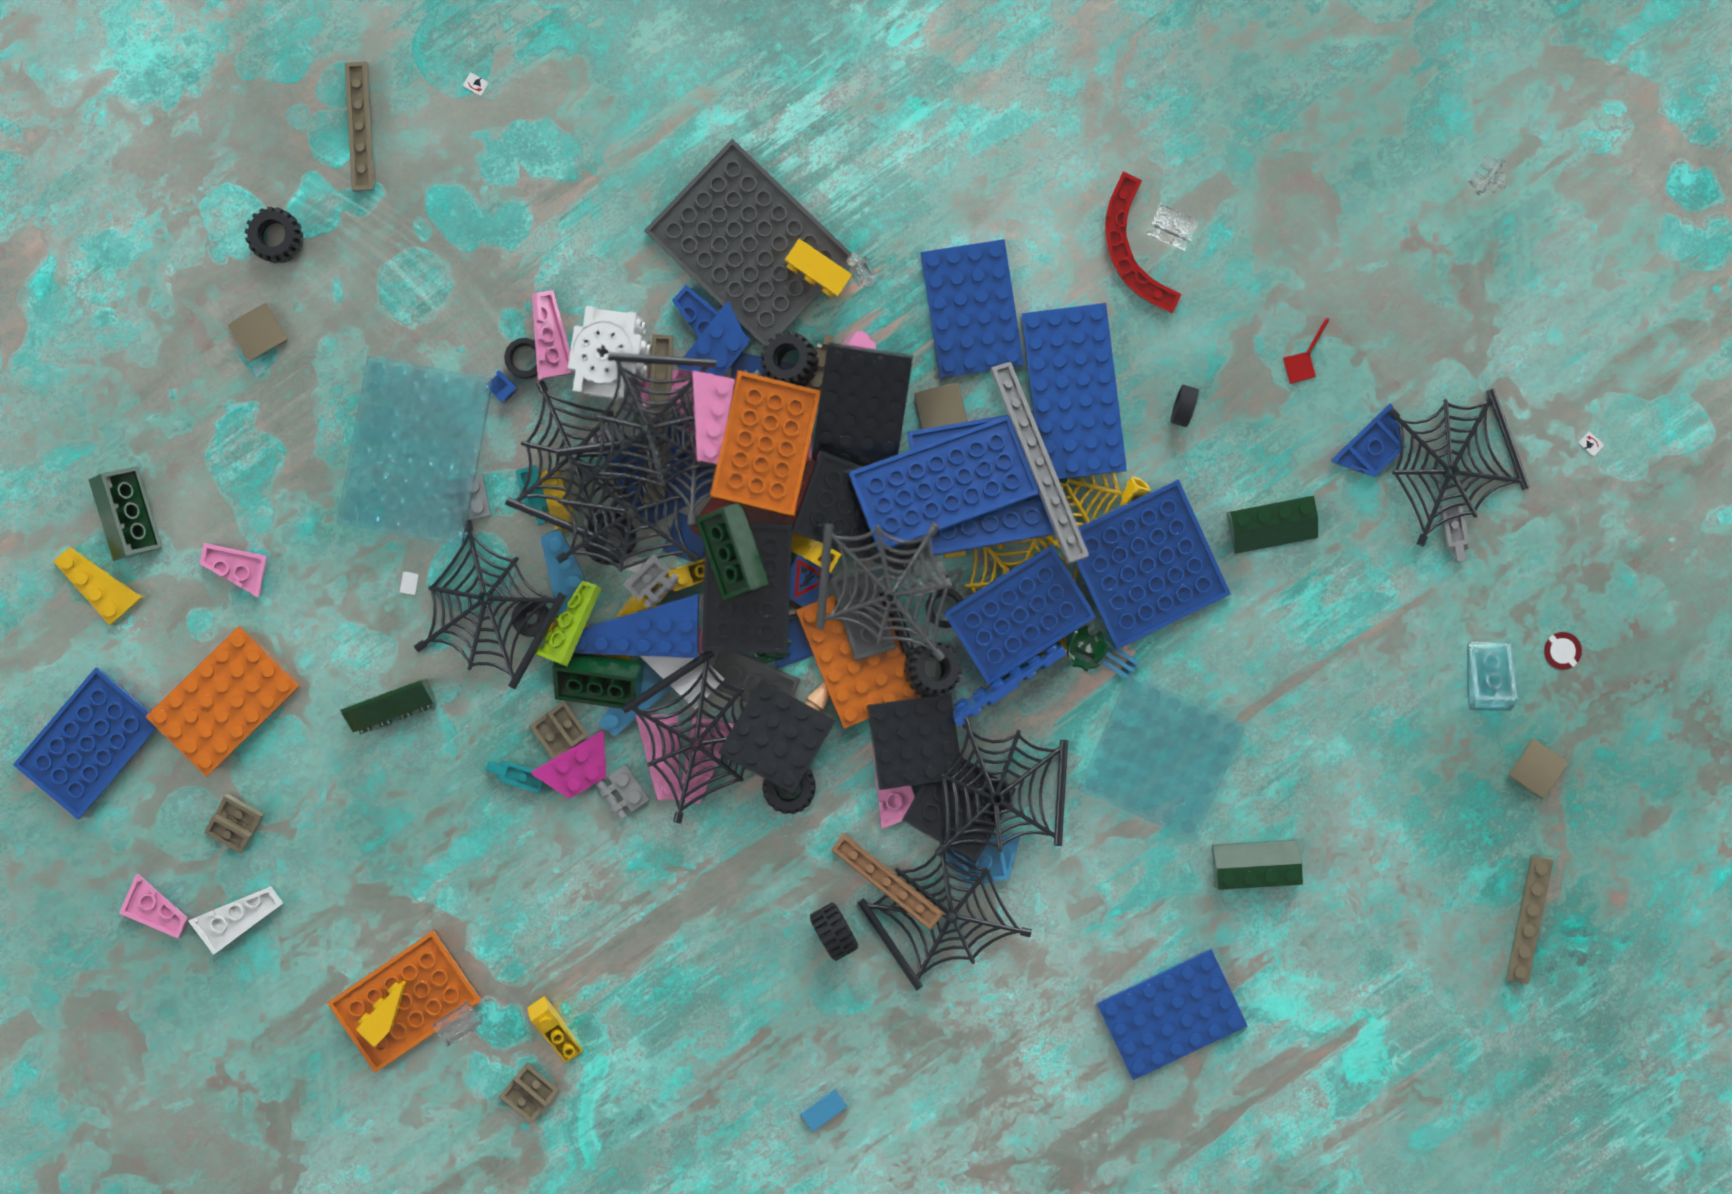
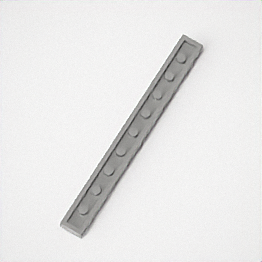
M1008 362L991 367L990 373L1007 415L1011 419L1067 564L1088 558V551L1012 363Z

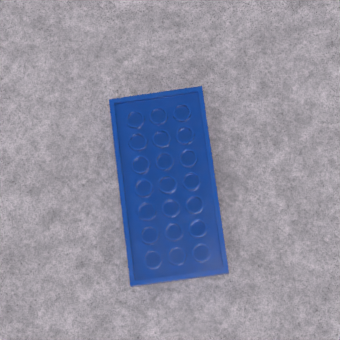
M1106 303L1022 313L1034 420L1058 480L1127 472Z
M1009 415L849 472V477L870 531L875 530V525H879L880 530L900 540H916L927 536V531L933 522L940 525L938 531L1040 494ZM876 533L873 534L872 537L874 539V542H877V535ZM881 534L883 542L889 547L894 548L902 545V543L891 541Z

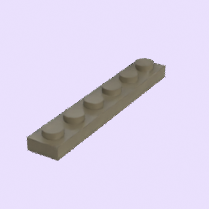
M366 61L346 62L345 77L352 191H373L375 186L368 63Z
M1534 855L1530 857L1506 980L1524 984L1529 983L1554 861L1552 859Z

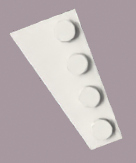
M270 886L188 921L214 955L281 906L283 901Z

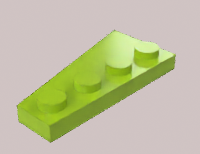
M582 581L568 601L566 612L560 613L556 619L558 624L552 632L548 631L544 637L546 642L541 649L538 648L535 654L567 666L602 588Z

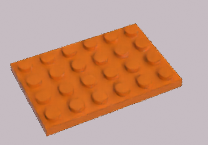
M738 370L709 497L794 516L821 391Z
M835 595L827 597L826 615L831 614L837 605ZM818 602L795 610L843 729L867 720V705L922 697V695L916 693L917 689L912 690L909 687L911 682H906L905 678L908 677V674H904V669L907 668V665H904L907 658L905 653H902L898 640H894L896 649L854 661L842 620H826L825 628L820 629L816 627ZM891 621L888 622L889 627L893 626ZM891 630L892 636H896L895 631Z
M238 626L145 717L208 777L300 686Z
M433 930L334 997L327 1004L376 1073L482 999ZM404 980L406 985L393 1029L373 1047L356 1030L360 1026L358 1021L366 1012L370 1015L375 1010L372 1006L381 997L384 1000L388 997L390 993L387 991L395 982L400 984Z

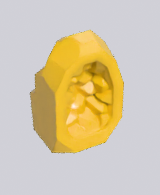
M1132 476L1127 481L1121 495L1120 506L1152 490L1146 482Z

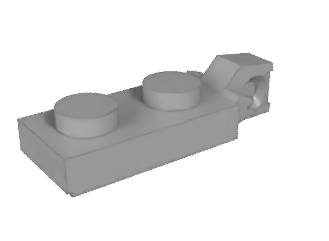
M1451 504L1439 506V509L1441 510L1443 507L1449 506ZM1456 506L1441 513V519L1443 520L1446 517L1464 512L1463 506ZM1460 516L1442 524L1446 546L1449 553L1453 552L1455 563L1466 561L1464 550H1467L1468 544H1470L1465 516Z

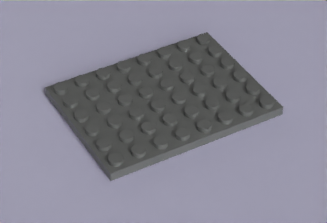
M733 139L726 144L644 230L722 307L726 302H729L738 322L763 346H768L770 344L768 340L770 338L774 340L776 338L775 334H782L822 293L821 290L823 288L821 286L809 284L804 280L805 275L799 271L795 274L786 268L785 258L798 239H801L843 269L855 258L841 242Z

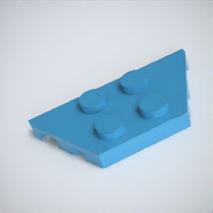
M1018 833L1001 836L1002 842ZM997 837L990 838L989 841L997 843ZM1020 837L1003 845L1002 852L998 851V847L986 844L977 863L970 861L951 849L949 850L971 865L981 868L988 867L992 880L995 882L1010 878ZM945 852L946 860L956 868L981 875L982 871L971 869L961 864ZM955 871L961 878L973 881L978 879ZM987 875L983 879L984 884L990 883ZM965 883L967 887H971L973 885L970 883Z

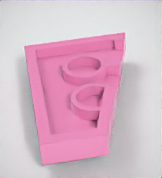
M207 543L203 544L200 565L260 598L268 556Z
M139 874L135 875L119 914L175 938H180L188 917Z

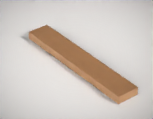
M844 833L831 849L832 852L929 930L935 926L944 914L943 911L847 834Z

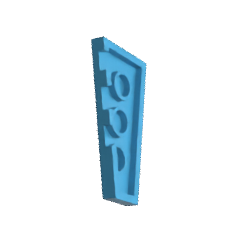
M560 528L541 536L553 596L556 598L559 592L567 596L557 613L558 616L560 613L566 612L568 608L567 603L582 581L587 582L574 554L568 556L569 559L561 564L555 558L565 551L566 553L570 550V546Z
M645 661L642 663L643 681L641 693L663 680ZM669 685L640 704L638 709L650 708L673 688ZM610 707L598 724L616 736L636 719L635 715L637 714L632 710L625 714L622 709Z

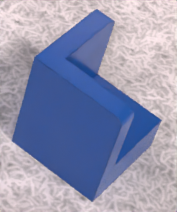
M498 370L496 372L497 375L486 386L501 403L505 404L519 388L504 373Z

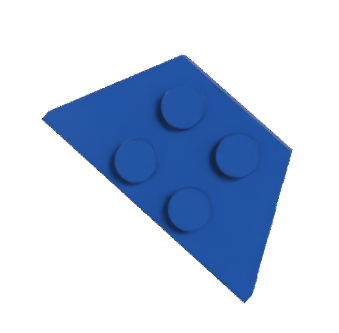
M729 302L724 304L684 356L688 358L716 359V368H708L706 373H712V375L721 377L727 373L749 344ZM677 366L679 369H686L699 372L703 368L693 366Z
M1389 403L1330 461L1372 477L1377 476L1401 451L1399 424L1387 414L1393 405Z

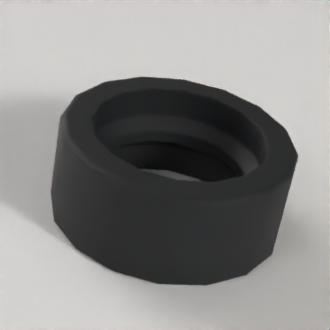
M518 338L512 341L506 348L504 354L505 365L514 376L522 379H531L538 375L537 364L529 371L519 370L513 363V354L521 346H529L536 351L535 340Z
M1184 384L1181 385L1173 406L1171 423L1188 427L1195 410L1199 389Z
M945 588L937 591L934 602L943 595ZM948 589L946 596H951L957 603L964 600L960 593L953 589ZM933 593L930 594L929 598L926 601V614ZM932 606L929 620L935 625L936 615ZM939 619L938 627H951L948 620L944 621Z

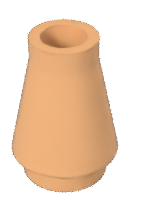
M824 681L806 698L807 701L805 703L819 712L824 710L830 696Z

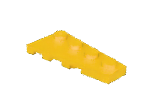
M72 547L66 549L53 561L109 625L115 623L143 598V596L128 588L127 585L115 579L105 570L99 568Z

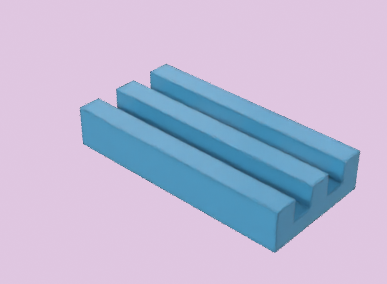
M1110 643V649L1132 662V664L1129 666L1108 651L1105 655L1126 668L1127 672L1124 673L1103 658L1101 663L1128 680L1139 662L1122 650L1116 649Z

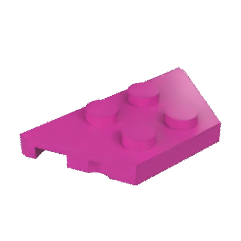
M603 731L597 732L532 770L531 774L569 799L606 778Z

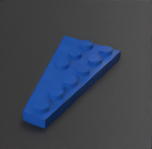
M699 594L586 626L573 653L698 658Z
M1055 643L1045 649L1046 653L1041 656L1035 655L1027 660V664L1022 667L1019 665L1011 670L1009 675L1004 678L1000 677L987 688H978L972 693V697L968 699L962 698L955 702L953 716L958 727L965 723L963 719L967 716L975 717L981 713L983 705L987 704V706H990L1018 688L1020 680H1029L1034 677L1038 672V668L1045 669L1065 656L1067 653L1062 644L1057 645Z

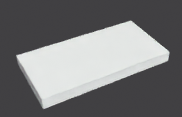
M640 656L663 679L695 659ZM704 663L670 686L680 696L683 695L700 676ZM710 665L718 678L723 681L724 678ZM708 670L707 682L713 689H716L720 683L716 681ZM702 679L690 694L683 698L688 703H691L700 693ZM706 687L705 697L707 698L712 691ZM699 699L692 705L694 709L699 706Z

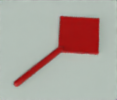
M1325 318L1306 352L1283 358L1290 384L1316 377L1310 353L1329 322V318Z

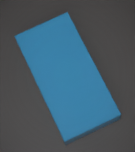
M834 1089L804 1110L801 1116L810 1129L815 1131L847 1108V1104L836 1089Z

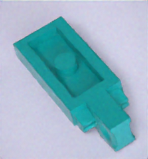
M537 465L532 466L531 479L527 489L537 481L539 473ZM529 467L515 471L521 491L526 483ZM535 489L530 494L544 495L543 489ZM524 498L525 504L544 512L549 511L546 498ZM536 518L539 526L547 524L546 521Z
M501 760L500 764L490 761L487 764L486 770L496 773L495 778L499 779V781L538 794L541 793L544 782L531 774V771L534 769L507 760Z

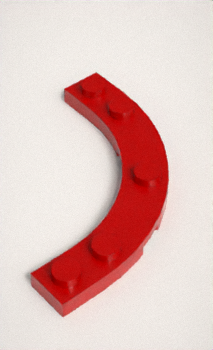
M1123 171L1109 200L1106 211L1105 239L1109 257L1120 278L1136 295L1172 314L1182 294L1151 278L1139 267L1130 249L1126 233L1127 218L1131 203L1142 180Z

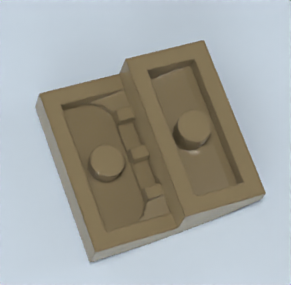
M266 303L227 325L248 362L267 354L269 350L288 340Z
M958 382L914 393L923 429L968 421Z
M565 701L529 725V728L552 759L572 748L589 735Z
M1533 738L1529 740L1521 757L1516 759L1508 776L1543 800L1562 774L1568 762Z
M227 793L224 795L216 813L211 817L204 833L241 854L254 834L264 813Z
M526 1063L498 1097L531 1124L557 1094L559 1089Z

